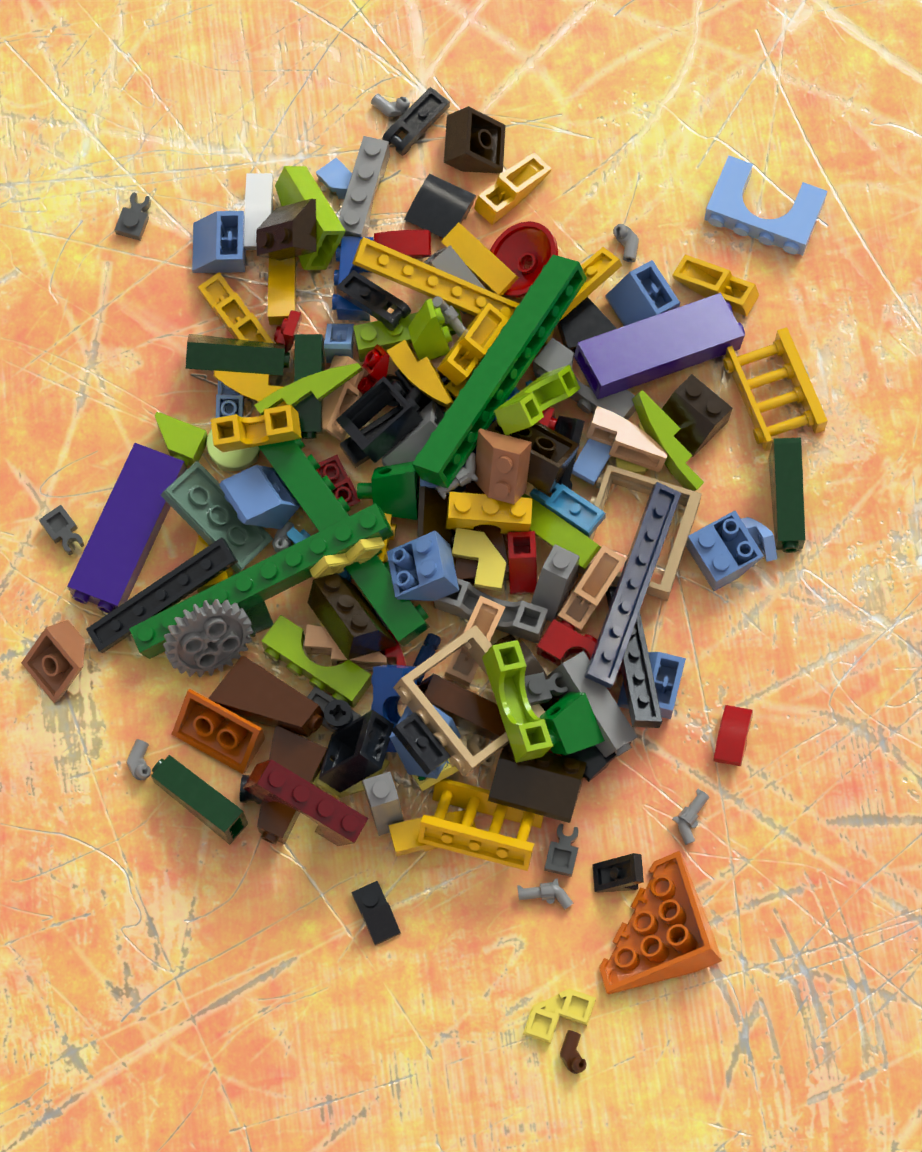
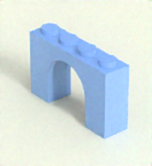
M728 156L707 205L704 220L715 227L731 229L740 236H750L758 239L764 245H775L783 248L789 254L803 256L824 206L828 191L803 182L794 205L787 214L776 219L759 218L746 208L742 197L750 180L753 164Z

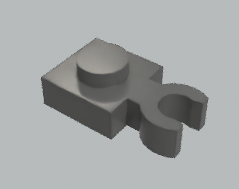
M133 192L130 196L131 208H122L115 227V233L141 241L149 220L148 213L144 212L150 208L151 200L149 196H146L143 203H136L138 196L137 193Z
M59 505L39 519L40 524L55 544L62 540V546L68 555L73 554L69 547L71 542L76 541L81 547L84 546L81 536L77 533H72L78 527L62 505Z
M543 672L525 676V690L530 706L549 702L552 699L551 695L562 696L568 688L557 687L555 681H559L563 674L559 672L554 673L547 680Z
M560 823L557 828L559 843L550 842L544 871L572 877L578 847L571 846V843L575 842L578 837V827H574L571 836H565L562 833L563 824Z

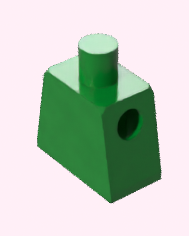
M414 461L375 468L371 483L357 484V498L373 499V504L376 503L384 513L392 514V517L418 520L419 475L412 465Z
M584 692L567 693L540 716V719L545 720L553 744L551 751L554 754H572L605 741L587 695Z

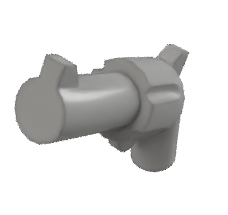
M434 297L432 300L436 308H441L445 324L449 323L460 338L466 328L457 316L459 314L452 305L448 306L441 297Z
M474 452L470 454L465 462V468L462 466L448 489L441 486L436 487L443 499H446V494L458 486L463 487L471 481H478L475 475L476 459Z
M700 789L696 790L697 796L689 807H684L677 817L672 818L678 824V829L685 845L695 841L690 827H697V818L699 817L697 814L709 799V796Z
M558 878L553 882L540 883L539 887L522 888L520 885H517L519 900L542 898V901L546 900L547 903L552 904L556 898L564 910L573 904V901L564 889L559 886Z

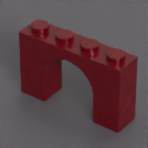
M272 759L256 764L243 787L244 790L266 803L276 801L307 816L318 824L315 833L337 846L355 843L369 819Z

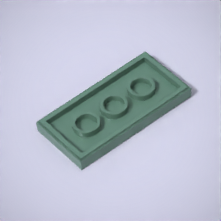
M196 461L164 490L161 496L208 545H211L221 537L225 539L238 560L231 568L236 573H239L273 538L262 526L243 524L238 519L237 512L233 506L225 499V494L220 488L219 482Z

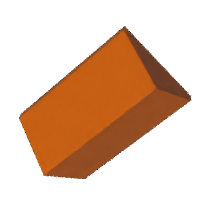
M191 689L186 693L171 734L241 774L245 773L265 740L262 728Z

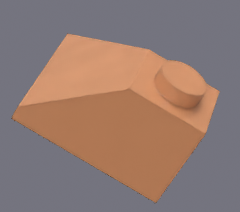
M69 620L48 626L21 662L53 703H57L82 670L85 640Z

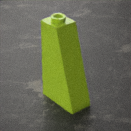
M284 166L275 184L281 206L308 199H316V252L298 256L301 266L304 270H326L346 230L306 166Z

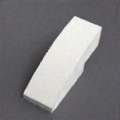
M246 173L244 247L246 250H257L256 230L273 212V173Z

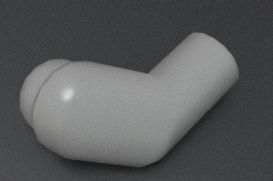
M378 93L372 98L371 104L385 116L394 117L402 116L409 109L410 101L406 97H400L396 102H389Z
M618 224L614 227L613 234L625 247L623 260L635 262L639 238L628 226Z
M290 521L282 529H278L272 545L276 553L292 546L287 536V532L294 527V524Z
M136 739L128 756L127 765L132 776L141 781L148 778L151 774V769L143 758L149 744Z

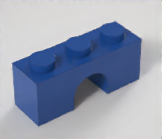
M342 237L341 246H338L336 249V261L340 262L339 270L334 271V286H338L353 270L357 273L370 272L352 264L360 240L363 237ZM365 237L374 241L373 237ZM333 294L332 310H337L338 320L370 321V314L340 295Z
M382 665L373 667L371 678L373 702L371 710L392 722L394 727L401 718L397 709L398 701L401 697L393 687L403 676L417 666ZM390 739L387 752L397 753Z

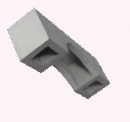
M363 136L339 216V221L346 230L344 236L366 237L375 192L381 178H384L390 158L389 141Z
M552 338L533 361L535 377L539 378L544 373L569 364L572 369L574 352ZM577 379L581 389L570 396L571 399L577 402L578 407L588 414L590 412L594 414L596 407L599 406L629 420L636 411L632 401L635 395L628 390L597 400L591 387L584 385Z
M458 578L459 591L434 601L435 609L469 620L479 597L483 596L505 606L496 627L497 630L537 644L548 618V609L523 600L510 602L494 598L479 591L470 582Z

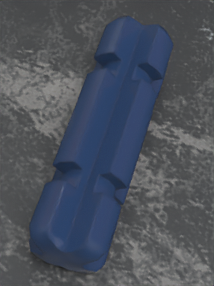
M433 633L427 635L413 666H419L435 654V650H437L441 642L439 636ZM424 675L417 679V685L421 684Z

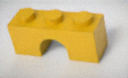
M291 405L264 409V415L247 418L235 414L211 419L213 444L221 452L302 438L299 413Z
M449 492L446 529L456 530V528L473 530L478 525H494L501 529L500 533L507 534V532L529 531L532 516V498L521 497L515 504L488 498L486 494Z

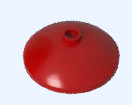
M532 221L515 224L506 229L492 245L490 251L519 277L503 295L514 298L524 297L552 255L558 256L556 238L544 225Z

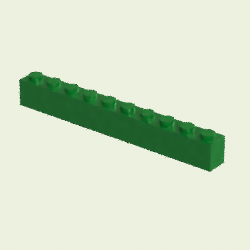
M552 255L547 264L544 265L541 273L533 285L530 286L521 303L515 308L513 315L501 329L492 346L488 348L478 367L474 369L471 377L460 390L451 407L445 412L437 428L431 433L422 450L416 455L412 465L421 480L448 489L476 447L478 430L488 429L496 417L494 410L506 402L587 280L578 261Z
M301 439L258 446L319 532L350 516L347 513L351 510L350 506L342 496L337 499L332 491L336 487L327 475L323 478L317 471L321 466L312 454L307 457L303 452L302 448L305 447V444ZM381 550L364 563L353 562L351 565L345 566L351 577L403 647L430 628L425 621L429 616L420 604L415 607L411 600H398L395 598L389 561L383 563L378 555L382 553Z
M375 503L129 628L139 653L151 659L166 651L163 646L166 642L164 635L170 633L169 625H177L174 618L185 617L183 610L192 612L194 604L201 608L205 600H207L209 605H212L215 599H218L220 604L228 600L230 605L237 603L240 609L243 608L246 611L311 578L310 569L322 557L346 553L361 539L381 537L384 541L393 536L394 533L384 512Z

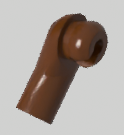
M568 1030L560 1051V1057L570 1072L574 1074L581 1073L587 1066L586 1060L582 1059L577 1051L581 1034Z

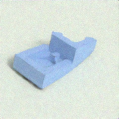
M335 158L316 171V175L329 190L336 192L338 199H345L352 173L342 162Z
M749 517L741 518L764 555L767 562L777 560L773 533L757 520Z

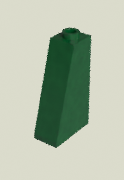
M189 334L185 369L283 375V369L289 368L290 352H285L284 344Z
M295 334L294 382L325 370V339L322 334ZM312 393L294 406L299 413L302 439H316L317 434H323L322 400L319 402Z
M801 437L773 439L768 457L776 550L793 553L803 549L805 543Z
M168 755L165 760L160 759L153 767L151 778L154 783L229 845L248 825L243 810L172 756Z

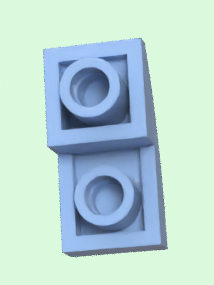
M218 381L216 418L235 414L243 417L245 397Z
M588 439L574 463L572 474L594 485L611 456L609 455L611 446Z

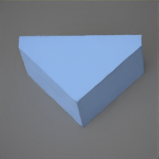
M327 324L324 340L326 363H331L334 355L349 356L353 359L354 324Z

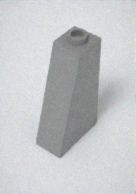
M583 651L562 663L547 676L550 678L554 673L558 672L563 674V677L559 681H555V684L560 688L567 687L568 690L562 696H559V699L569 692L586 693L605 740L595 746L605 758L614 752L618 757L632 748L629 743L638 736L607 687L584 677L590 660Z

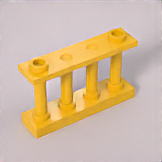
M787 327L777 330L775 341H773L772 345L736 356L733 347H727L725 358H723L724 367L728 374L732 373L755 427L753 429L754 438L757 444H762L764 451L770 450L771 437L805 425L808 427L812 426L815 434L825 431L828 420ZM773 355L782 357L784 361L783 368L746 380L741 366ZM784 378L792 380L795 387L793 391L756 403L751 391L752 389ZM795 401L802 403L805 410L803 415L766 427L761 413Z
M446 778L435 784L432 800L438 801V805L433 817L423 814L417 842L528 871L534 843L527 842L532 826L541 828L544 816L488 801L490 793L488 789ZM449 805L466 809L461 824L444 820ZM477 812L493 816L489 831L472 827ZM504 819L521 823L516 838L500 835Z

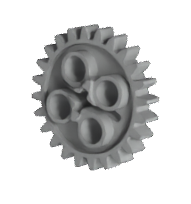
M215 599L212 605H209L207 600H205L201 608L194 604L192 612L183 610L185 617H175L177 625H169L170 633L164 635L166 642L163 646L174 669L178 668L181 674L186 671L189 677L197 672L199 677H202L205 671H208L209 675L212 676L214 669L217 668L220 672H223V665L225 664L232 667L233 663L231 660L233 658L240 659V651H248L246 643L252 642L250 634L253 633L249 617L243 608H239L237 603L230 605L229 601L225 600L220 604L219 600Z

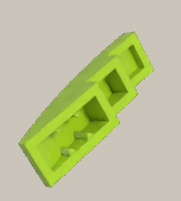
M359 363L330 368L303 377L278 389L254 406L262 415L264 409L274 408L283 401L287 405L294 407L312 393L320 402L363 369Z
M643 390L632 398L643 429L668 454L664 464L682 487L692 491L698 490L704 481L686 464L693 455L674 437L681 428Z
M525 493L521 496L522 498H531ZM532 498V516L529 531H535V535L552 548L556 544L580 556L579 566L586 569L601 546Z

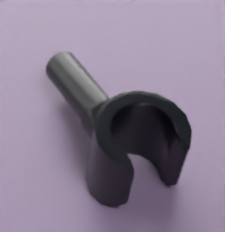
M398 369L394 373L408 390L404 398L406 399L410 396L418 403L422 398V392L413 386L401 370Z

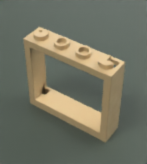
M608 465L605 474L600 473L596 483V488H599L597 498L592 496L590 503L601 510L604 509L612 484L650 495L653 485L659 482L681 493L678 504L686 506L661 584L650 581L646 592L647 595L668 601L702 493ZM596 530L588 538L593 540ZM589 565L586 567V569H583L581 566H579L578 573L584 574ZM618 572L612 584H618L622 572Z
M476 625L403 676L393 687L401 697L400 701L406 704L413 713L416 712L449 753L451 756L449 758L451 766L455 765L463 776H466L510 743L507 733L505 732L475 756H472L414 681L462 646L466 648L487 675L482 656L489 650L492 644ZM540 704L531 706L538 718L545 713Z

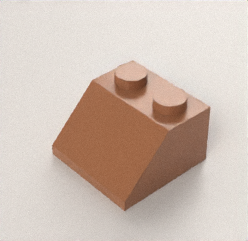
M484 429L478 430L475 457V475L478 481L474 482L488 498L515 504L526 492L532 442Z

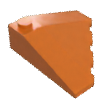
M680 851L653 862L649 870L653 875L646 889L640 887L631 904V907L635 910L628 924L622 922L612 942L616 944V947L610 959L604 958L599 967L608 995L694 973L722 961L714 934Z

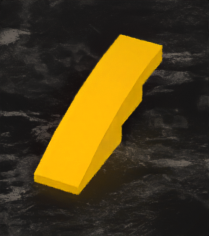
M220 272L197 287L234 339L274 343L253 312L250 313L236 292H233Z

